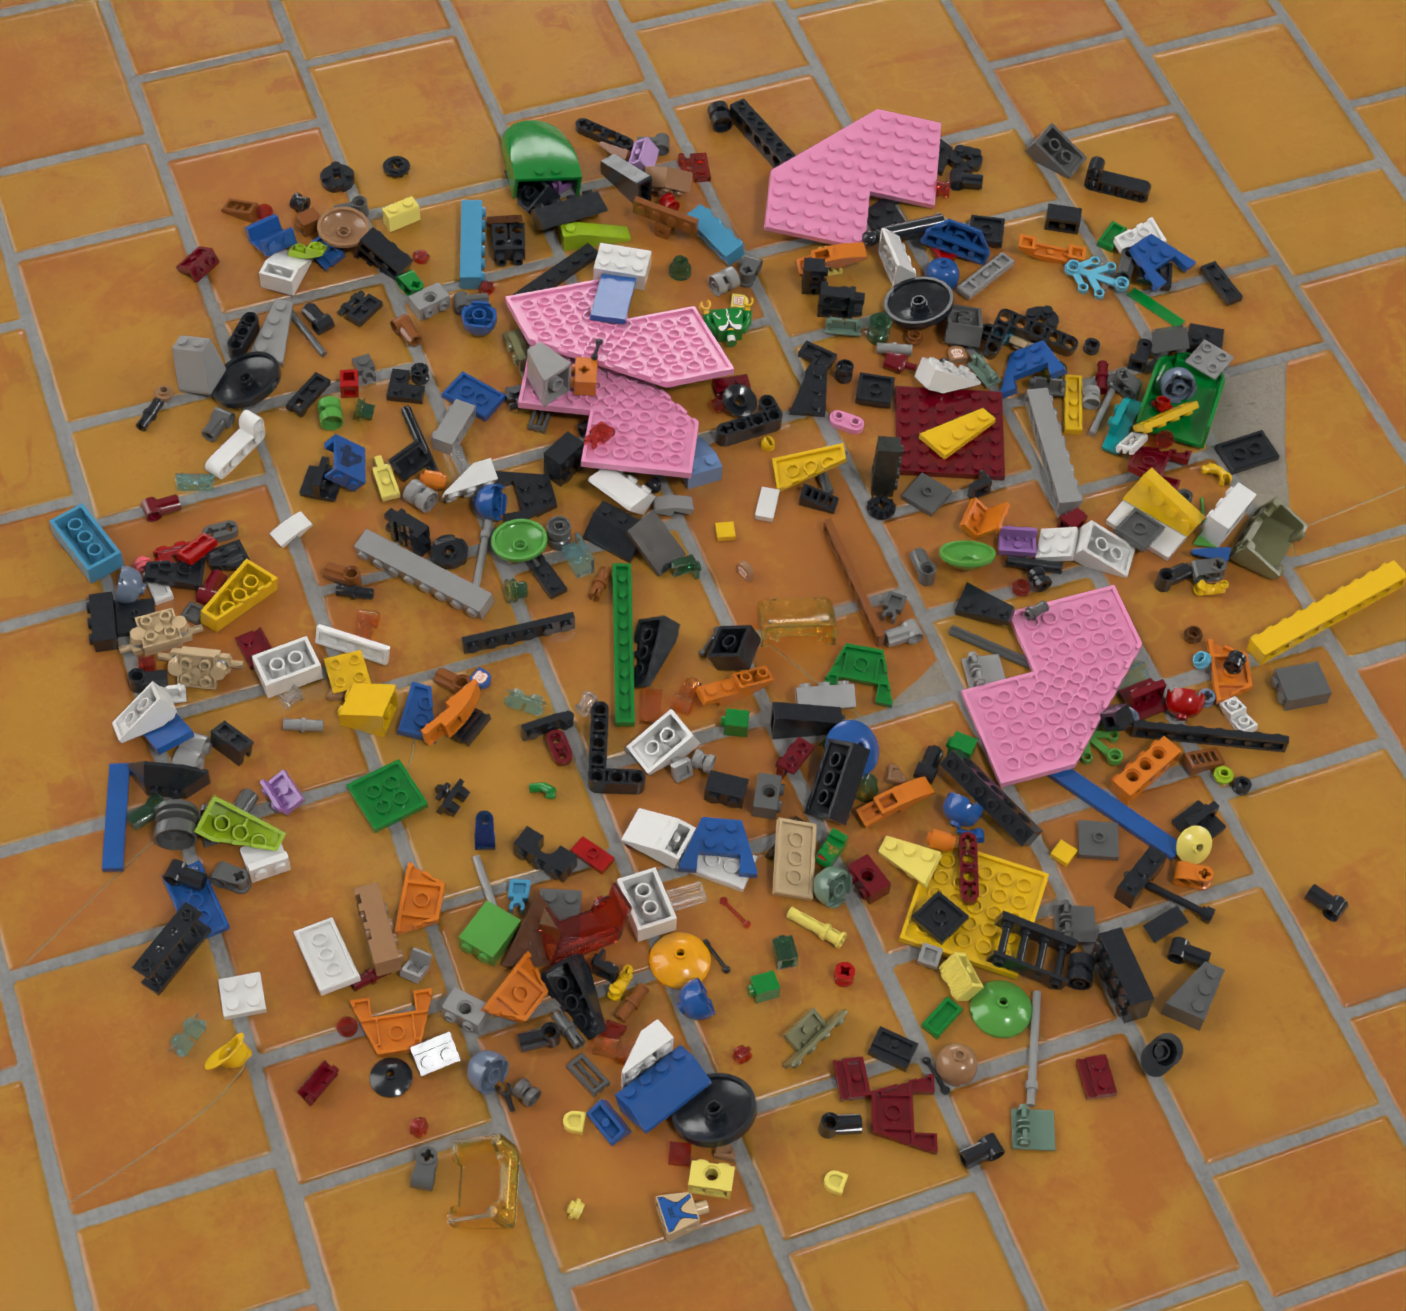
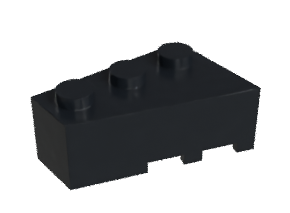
M374 227L360 239L354 254L356 259L362 258L366 260V264L370 267L375 265L380 268L379 272L395 281L396 276L407 272L413 262L407 253L400 250L394 242L388 240L381 231L376 230Z

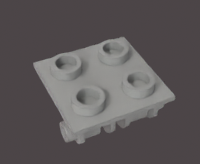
M1204 339L1185 363L1215 380L1223 370H1228L1229 363L1234 357Z
M971 651L968 653L967 658L961 659L969 688L1006 679L999 654L978 656L975 651Z

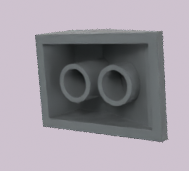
M1053 123L1047 126L1025 150L1036 163L1067 179L1071 178L1087 158Z
M954 304L951 313L945 318V343L952 346L958 344L965 345L967 348L980 347L983 332L981 308Z
M541 888L540 895L566 928L553 956L578 954L582 891Z

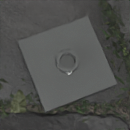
M921 473L904 492L901 499L932 517L951 496L952 490L928 475Z
M1135 507L1114 529L1113 533L1144 553L1162 534L1165 526Z
M1078 820V858L1118 861V823Z

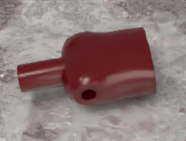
M888 351L883 368L896 373H902L905 369L916 371L917 364L908 362V357L905 354Z

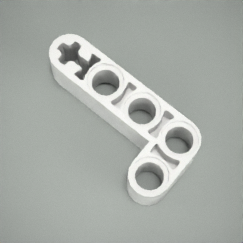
M249 410L243 411L239 417L240 429L205 464V470L219 479L225 478L265 437L263 418Z

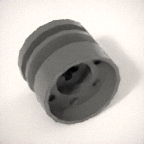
M171 799L159 803L155 808L154 842L168 850H184L193 847L197 843V833L194 831L198 824V807L194 803L181 799Z

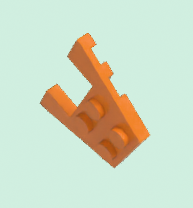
M432 988L413 991L415 1011L372 1017L369 998L350 1000L351 1007L378 1058L412 1053L409 1047L423 1042L433 995Z

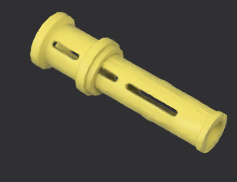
M793 906L787 913V919L819 935L820 940H826L834 944L837 949L843 945L847 936L846 932L834 929L829 923H821Z

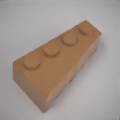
M378 882L354 888L358 915L377 977L400 971V962L404 961L401 949L397 950L396 948L399 945L396 933L392 934V930H394L392 919L387 916L389 914L386 902H383Z

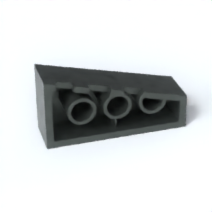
M878 436L872 464L871 496L879 494L883 497L885 495L893 497V491L897 490L904 452V445H900L901 438Z

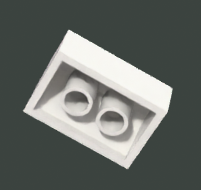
M881 228L878 253L892 287L904 280L916 277V270L912 268L911 258L906 254L905 244L901 242L900 237L886 228Z
M600 469L589 478L588 481L627 510L642 515L645 514L656 497L651 493L652 490L644 484L640 486L635 477L630 474L628 476L625 475L624 471Z

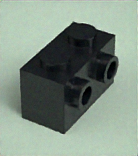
M804 257L801 294L819 295L821 281L827 282V278H824V276L828 277V266H825V259Z

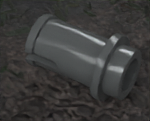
M1042 600L1032 607H1027L1024 615L1027 620L1034 621L1039 615L1047 612L1049 606L1046 601Z

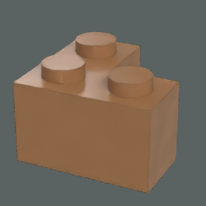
M663 166L645 167V173L652 177V192H659L660 190L661 192L670 193V191H673L674 195L683 196V193H690L692 172Z

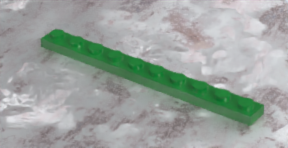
M612 563L615 727H635L631 563Z

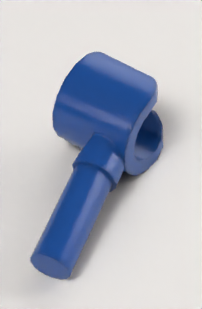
M976 828L973 831L957 829L958 834L971 832L976 836L977 843L984 842V831L981 828Z

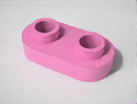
M840 410L833 411L830 414L829 424L833 428L853 435L863 432L864 421L860 417Z

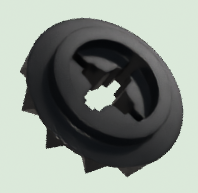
M401 156L389 157L383 163L384 173H387L389 177L394 176L395 179L397 176L403 177L404 174H408L410 163Z
M879 494L877 497L872 496L867 502V512L875 519L886 520L895 514L896 504H894L893 498L889 499L887 495L884 497ZM879 503H881V504L884 506V510H883V511H882L881 507L879 506Z

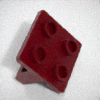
M1148 678L1119 690L1118 694L1124 703H1128L1130 708L1138 712L1139 720H1145L1167 711L1166 699L1163 696L1167 684L1163 679L1153 681L1152 678Z

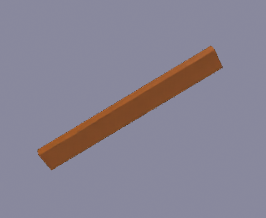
M825 519L823 525L825 537L877 647L883 646L884 631L832 519Z

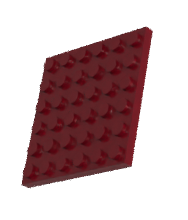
M896 386L895 437L901 438L900 445H904L900 475L919 476L921 473H924L929 477L978 479L979 471L984 470L991 477V480L1004 481L1002 392L959 389L940 393L929 390L926 387ZM981 408H984L996 418L992 426L945 460L919 439L920 433Z

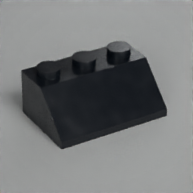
M602 501L593 512L583 539L631 563L639 551L625 531L640 519Z

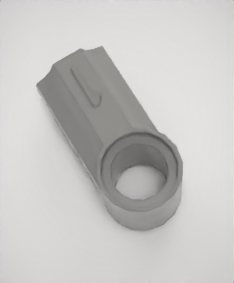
M915 619L906 620L901 626L884 631V642L888 647L906 642L915 644L924 637Z

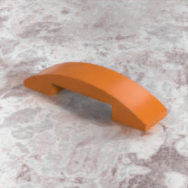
M1019 235L1018 249L1035 259L1057 264H1066L1070 260H1077L1079 263L1085 261V247L1070 244L1067 249L1036 242V237Z

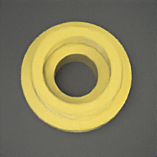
M577 1198L576 1201L572 1200L566 1211L569 1213V1219H579L585 1206L581 1199Z

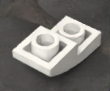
M300 511L285 520L269 534L284 548L296 536L300 538L313 524Z
M1236 696L1219 703L1224 716L1235 730L1246 732L1257 730L1258 724L1246 713L1247 707Z

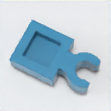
M510 879L508 900L511 901L509 905L510 913H513L515 907H520L521 914H524V902H529L531 880Z

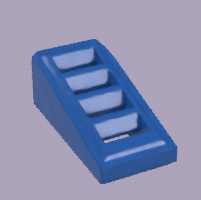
M1195 548L1190 551V554L1208 559L1220 557L1227 562L1231 548Z

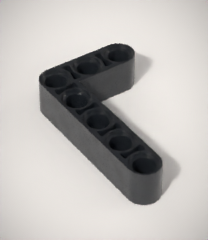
M1005 308L999 311L983 347L982 354L989 360L996 358L1007 332L1032 343L1044 340L1051 351L1066 357L1074 354L1079 343L1072 335ZM1000 317H1005L1008 321L1005 322ZM1017 324H1022L1024 328H1019ZM1033 330L1038 331L1040 335L1034 334ZM994 332H999L1001 336H996ZM1049 337L1055 338L1056 342H1052ZM1065 344H1070L1072 349L1067 348ZM988 347H993L995 352H991Z
M597 701L591 707L588 788L593 793L641 794L645 790L646 776L643 771L638 769L607 768L609 706L603 701Z

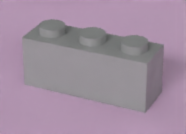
M456 399L453 405L448 407L445 418L440 420L437 431L432 433L433 449L451 456L454 455L476 419L475 405Z
M837 681L838 685H830V682H819L818 686L812 687L811 683L799 684V687L794 689L795 703L841 707V709L855 708L854 684H849V681Z

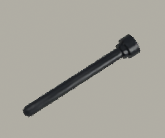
M1126 871V872L1124 873V877H1126V875H1127L1130 871ZM1150 881L1145 887L1198 914V917L1202 918L1201 921L1207 924L1210 923L1216 909L1210 906H1198Z

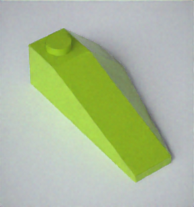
M575 221L557 226L564 251L580 249L587 243L595 247L600 246V243L615 244L631 241L627 226Z
M214 794L194 831L214 842L272 851L278 850L286 835L284 831Z

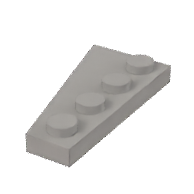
M275 299L250 352L269 353L276 358L280 366L284 367V356L287 349L286 344L289 337L293 302Z

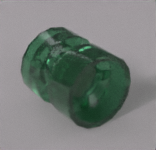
M879 312L870 316L867 340L871 344L877 346V342H888L892 323L889 315Z

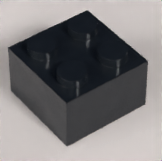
M567 431L544 452V474L549 475L550 480L560 487L565 482H569L577 471L583 469L581 467L584 442Z
M752 625L719 626L707 658L717 670H749L761 642V637Z

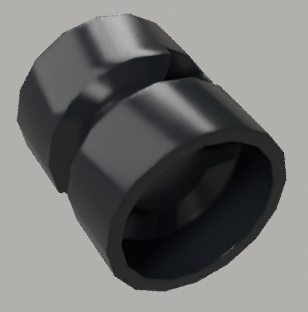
M724 101L711 103L707 111L713 130L718 133L730 130L733 126V119L728 104Z
M1074 952L1069 955V970L1067 971L1066 978L1070 979L1067 986L1075 990H1088L1092 988L1095 958L1091 954Z

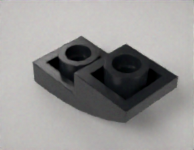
M1175 906L1143 925V928L1152 941L1157 943L1188 924L1189 921L1179 907Z

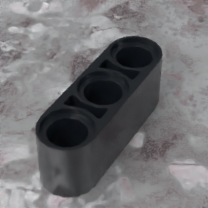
M245 313L229 338L227 345L231 359L247 353L258 335L260 326L256 313Z

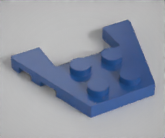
M1153 234L1135 243L1128 250L1138 267H1142L1144 270V277L1146 280H1150L1152 283L1151 288L1154 292L1164 287L1167 283L1156 270L1173 261L1185 273L1196 264L1193 259Z
M1044 340L1010 354L1000 390L1003 399L1018 393L1016 380L1049 368V374L1052 379L1067 374L1063 364Z
M702 817L679 863L678 872L696 873L698 855L740 858L739 877L757 878V868L742 820Z

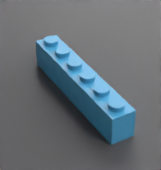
M462 200L461 289H482V282H485V271H482V269H485V258H482V256H485V245H482V243L486 242V236L482 230H486V220H483V217H486V207H482V200Z

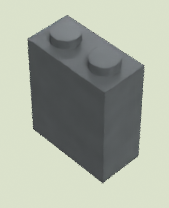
M1318 661L1275 669L1270 679L1272 688L1276 690L1277 700L1282 705L1284 711L1327 703L1332 693Z

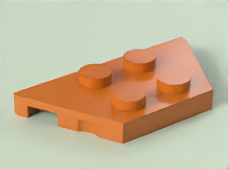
M1208 639L1207 650L1212 657L1210 671L1213 691L1216 695L1215 704L1250 691L1253 684L1248 654L1242 652L1246 656L1247 661L1242 666L1241 672L1239 674L1229 673L1223 667V663L1228 659L1229 652L1234 649L1227 645L1222 647L1213 643L1214 640Z
M408 862L394 930L396 935L438 924L440 919L445 883L433 878L426 871L422 872L415 868L411 862Z
M529 951L522 956L482 1007V1012L522 1024L527 1021L548 993L545 983L541 980L538 968L535 969L530 960L532 956Z

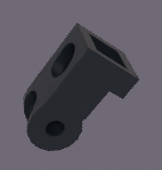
M1144 338L1138 341L1135 354L1131 353L1127 369L1144 373L1153 347L1150 340Z

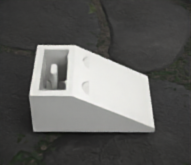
M283 249L274 253L265 261L259 272L260 283L263 288L294 296L314 258L289 257V250Z
M922 357L914 376L927 389L940 393L981 384V381L976 378L977 375L970 372L968 367L963 365L957 367L949 361L942 363L934 357H929V359Z
M491 458L473 463L444 492L440 501L450 503L456 501L457 497L462 495L464 498L474 495L475 491H479L481 487L495 484L498 477Z
M639 808L621 841L675 869L696 828L678 818Z
M658 1019L640 1032L622 1070L621 1090L673 1051L674 1037Z

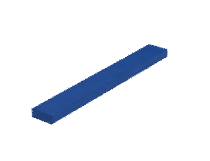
M1069 769L1046 775L1101 814L1118 823L1120 827L1148 846L1151 845L1165 854L1170 861L1177 856V840L1075 770Z

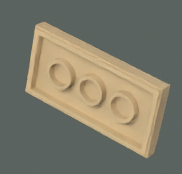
M780 817L776 820L772 895L807 901L813 899L817 824Z

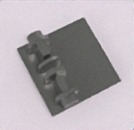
M1066 899L1062 900L1059 905H1053L1055 931L1077 939L1078 943L1096 942L1094 906H1072L1069 900Z

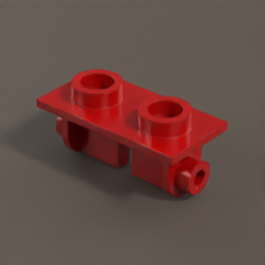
M178 541L171 547L160 546L156 548V551H153V557H158L155 561L170 560L174 562L172 556H176L177 562H180L182 560L178 559L177 553L187 546L190 541Z

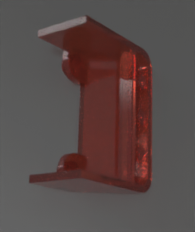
M616 882L612 883L607 896L602 895L594 900L591 909L559 921L552 914L549 907L544 909L539 923V931L546 958L551 966L567 956L582 953L586 955L610 946L621 938L632 906Z

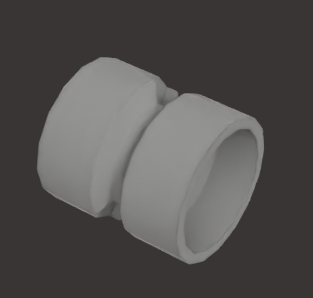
M729 266L720 272L710 275L708 277V285L714 295L721 296L727 293L728 290L731 291L739 287L740 278L737 271L732 266Z
M414 479L405 488L403 499L426 513L436 504L438 493L426 487L419 480Z

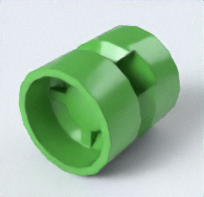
M335 396L321 398L317 403L321 427L329 431L341 428L344 424L341 401Z

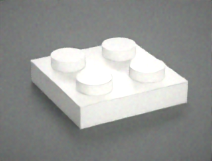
M1078 528L1041 529L1035 558L1046 561H1073L1079 533Z
M260 972L218 979L224 1020L267 1012Z

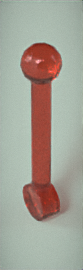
M726 897L720 898V905L726 906L743 923L745 928L751 926L750 921L745 920L728 903Z

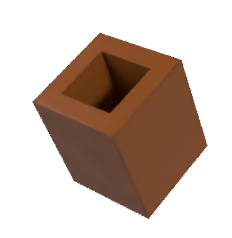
M314 207L295 215V228L305 238L318 232L317 222L320 215Z

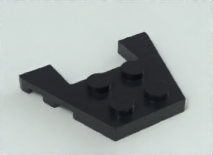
M882 198L870 206L867 218L870 228L876 231L881 230L884 226L905 222L895 206L903 202Z
M495 471L498 477L495 484H502L504 487L514 485L521 511L503 514L504 523L514 519L539 517L557 508V501L549 475Z

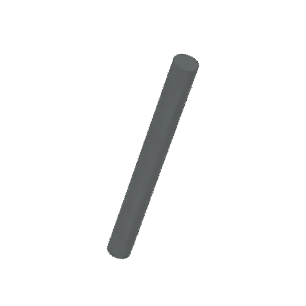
M293 310L292 321L320 356H326L327 352Z

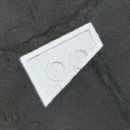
M1151 217L1147 222L1138 224L1136 228L1117 235L1113 243L1119 253L1122 254L1125 247H1131L1150 234L1155 235L1164 242L1167 240L1153 217Z

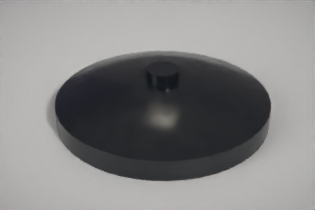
M914 277L904 280L892 287L884 299V309L887 318L895 325L909 329H921L938 324L951 313L954 306L952 289L942 280L933 277Z
M249 352L239 355L224 364L226 371L212 394L216 401L226 408L239 409L249 407L262 401L275 390L281 379V367L276 358L266 352Z
M707 1074L711 1084L671 1114L677 1133L685 1141L699 1147H720L738 1140L751 1128L757 1115L755 1094L744 1080L731 1074Z

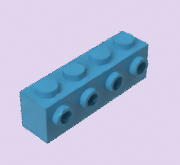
M700 204L687 214L699 219L698 232L696 234L728 266L745 255L743 242L739 238L736 239L733 232L729 228L726 229L723 222L719 218H715L708 207L705 208Z

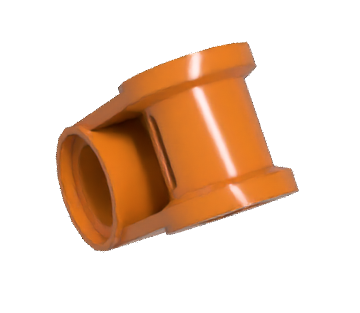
M1178 861L1175 864L1173 883L1179 887L1205 891L1211 885L1214 872L1208 866Z

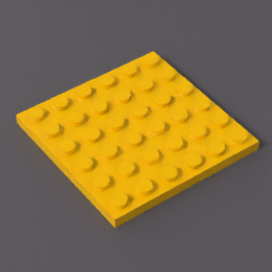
M954 844L953 852L947 851L946 853L940 851L942 857L927 887L924 888L918 882L899 937V942L920 949L924 942L942 948V956L948 958L955 952L965 953L971 965L1017 980L1018 973L1005 968L995 967L992 963L986 961V958L994 950H998L1002 929L994 925L995 919L1003 911L1035 922L1049 874L978 851L979 896L974 905L968 906L960 901L958 845ZM963 857L965 863L973 862L972 857ZM971 874L963 875L966 881L974 880ZM968 888L966 895H968V898H972L970 892L971 888ZM937 891H940L969 916V919L943 945L939 944L911 920L912 915ZM1010 932L1005 953L1014 958L1017 956L1021 938L1018 934Z

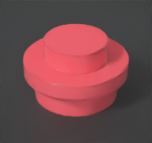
M140 556L135 559L132 566L139 572H144L146 563L151 562V559Z

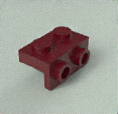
M798 737L794 743L789 745L784 756L780 757L776 762V775L782 776V779L788 772L794 775L814 750L815 746L805 739Z

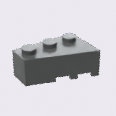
M1205 961L1165 1003L1161 1014L1200 1031L1225 969Z

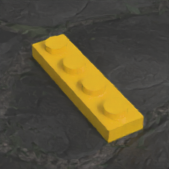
M1186 402L1133 425L1134 432L1146 434L1152 432L1154 427L1166 426L1167 421L1174 422L1179 420L1181 415H1191L1193 410L1199 408L1198 402Z

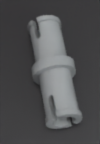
M877 342V353L887 354L890 351L912 356L913 344Z
M306 717L301 719L284 718L283 731L295 730L301 731V733H305V731L323 732L324 720L306 719Z

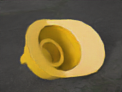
M238 1033L228 1043L212 1053L205 1062V1069L211 1070L219 1065L235 1069L243 1065L252 1056V1050L243 1041L244 1033Z

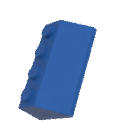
M679 1045L616 1093L615 1097L620 1111L647 1134L711 1084V1080L695 1057L683 1046Z

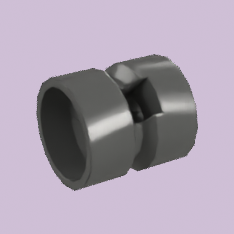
M555 516L547 523V544L551 549L562 551L571 544V523L566 517Z

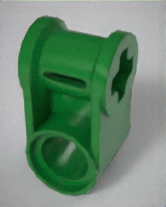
M412 269L396 276L398 287L407 296L413 295L424 288L423 281L420 280Z

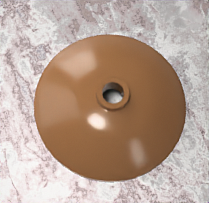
M351 207L329 209L320 216L317 222V231L320 238L325 243L338 248L357 246L360 239L370 230L367 217L359 210Z

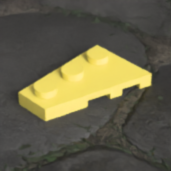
M890 836L885 837L878 851L880 857L896 868L906 872L910 878L919 881L920 885L924 888L927 887L942 857L940 851Z

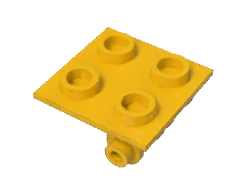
M362 650L324 659L326 673L329 677L333 694L350 690L353 683L371 684Z

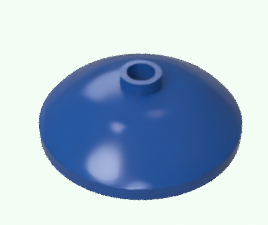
M856 720L842 721L830 730L826 738L825 747L828 738L854 742L871 750L862 777L868 775L875 768L879 759V745L872 730Z

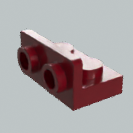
M198 246L176 268L180 273L190 274L194 282H199L219 264V259L213 248Z

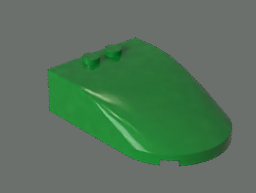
M526 120L511 125L505 131L502 138V153L513 199H516L518 182L574 180L573 186L576 196L580 195L582 173L573 146L561 130L543 121Z
M1175 352L1172 356L1164 355L1156 362L1135 424L1163 413L1156 410V407L1151 404L1152 401H1156L1158 396H1163L1160 388L1162 376L1171 368H1185L1191 372L1196 380V392L1188 400L1185 398L1180 400L1181 403L1170 402V404L1174 408L1186 402L1197 401L1199 408L1193 410L1191 415L1179 416L1180 419L1177 421H1167L1166 426L1152 428L1153 431L1149 433L1204 449L1224 387V375L1221 372L1214 380L1185 363L1192 353Z

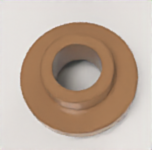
M161 385L156 388L155 396L163 402H168L173 396V389L168 385Z

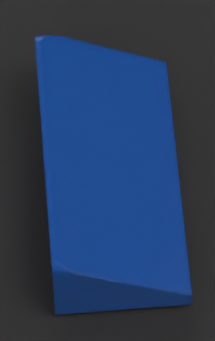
M600 1099L586 1113L611 1146L632 1132L607 1100Z

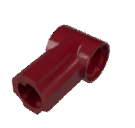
M177 494L160 499L148 497L141 502L144 515L149 522L158 521L164 514L182 510Z
M217 569L211 571L204 587L200 586L197 591L196 602L206 605L225 584L227 575Z

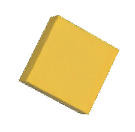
M733 521L715 523L717 542L736 540Z
M1060 840L1049 857L1067 867L1078 850L1065 841Z

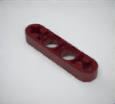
M964 832L960 835L958 841L960 901L963 904L971 906L977 902L979 896L977 838L971 832ZM966 839L969 840L970 843L969 849L967 850L965 842ZM970 856L973 862L965 863L963 857ZM971 874L974 880L966 881L963 875ZM968 888H971L972 898H968V895H966Z

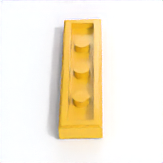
M1065 374L1064 433L1082 435V376Z

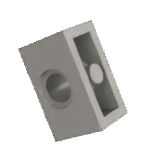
M439 282L408 296L409 309L420 322L450 307V295Z
M456 987L453 988L442 1005V1016L450 1023L455 1022L461 1025L464 1030L470 1033L475 1032L479 1034L491 1014L481 1011L482 1007L486 1004L485 1002ZM464 1010L470 1011L468 1014H462L461 1012Z

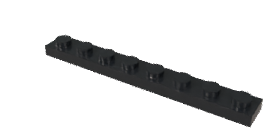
M1134 720L1130 730V737L1160 740L1165 736L1170 741L1284 753L1289 744V736L1281 734L1167 724L1165 722H1147L1145 720Z

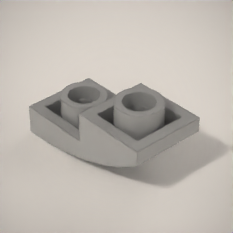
M664 495L655 497L653 500L654 511L661 515L672 516L674 511L691 515L694 511L692 497Z

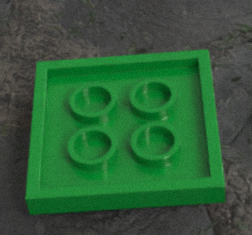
M400 759L346 785L347 790L374 833L428 807V802Z

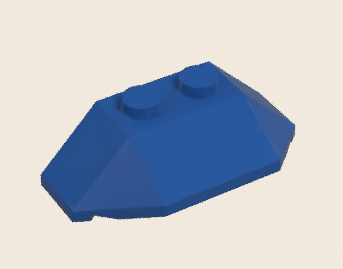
M952 219L945 220L926 229L920 241L922 244L950 254L953 253L958 257L983 266L990 256V250L982 230Z

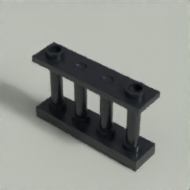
M187 902L182 905L132 966L133 970L145 977L141 982L142 985L158 996L212 931L210 927L198 920L203 913Z
M1003 911L996 917L994 925L1000 927L1002 932L998 950H994L986 958L987 962L992 963L995 967L1005 968L1046 984L1054 990H1062L1069 984L1070 979L1061 975L1065 956L1077 947V939L1006 911ZM1010 932L1021 937L1016 958L1005 954ZM1029 939L1039 944L1035 966L1024 962ZM1047 946L1056 949L1058 952L1053 973L1043 969Z

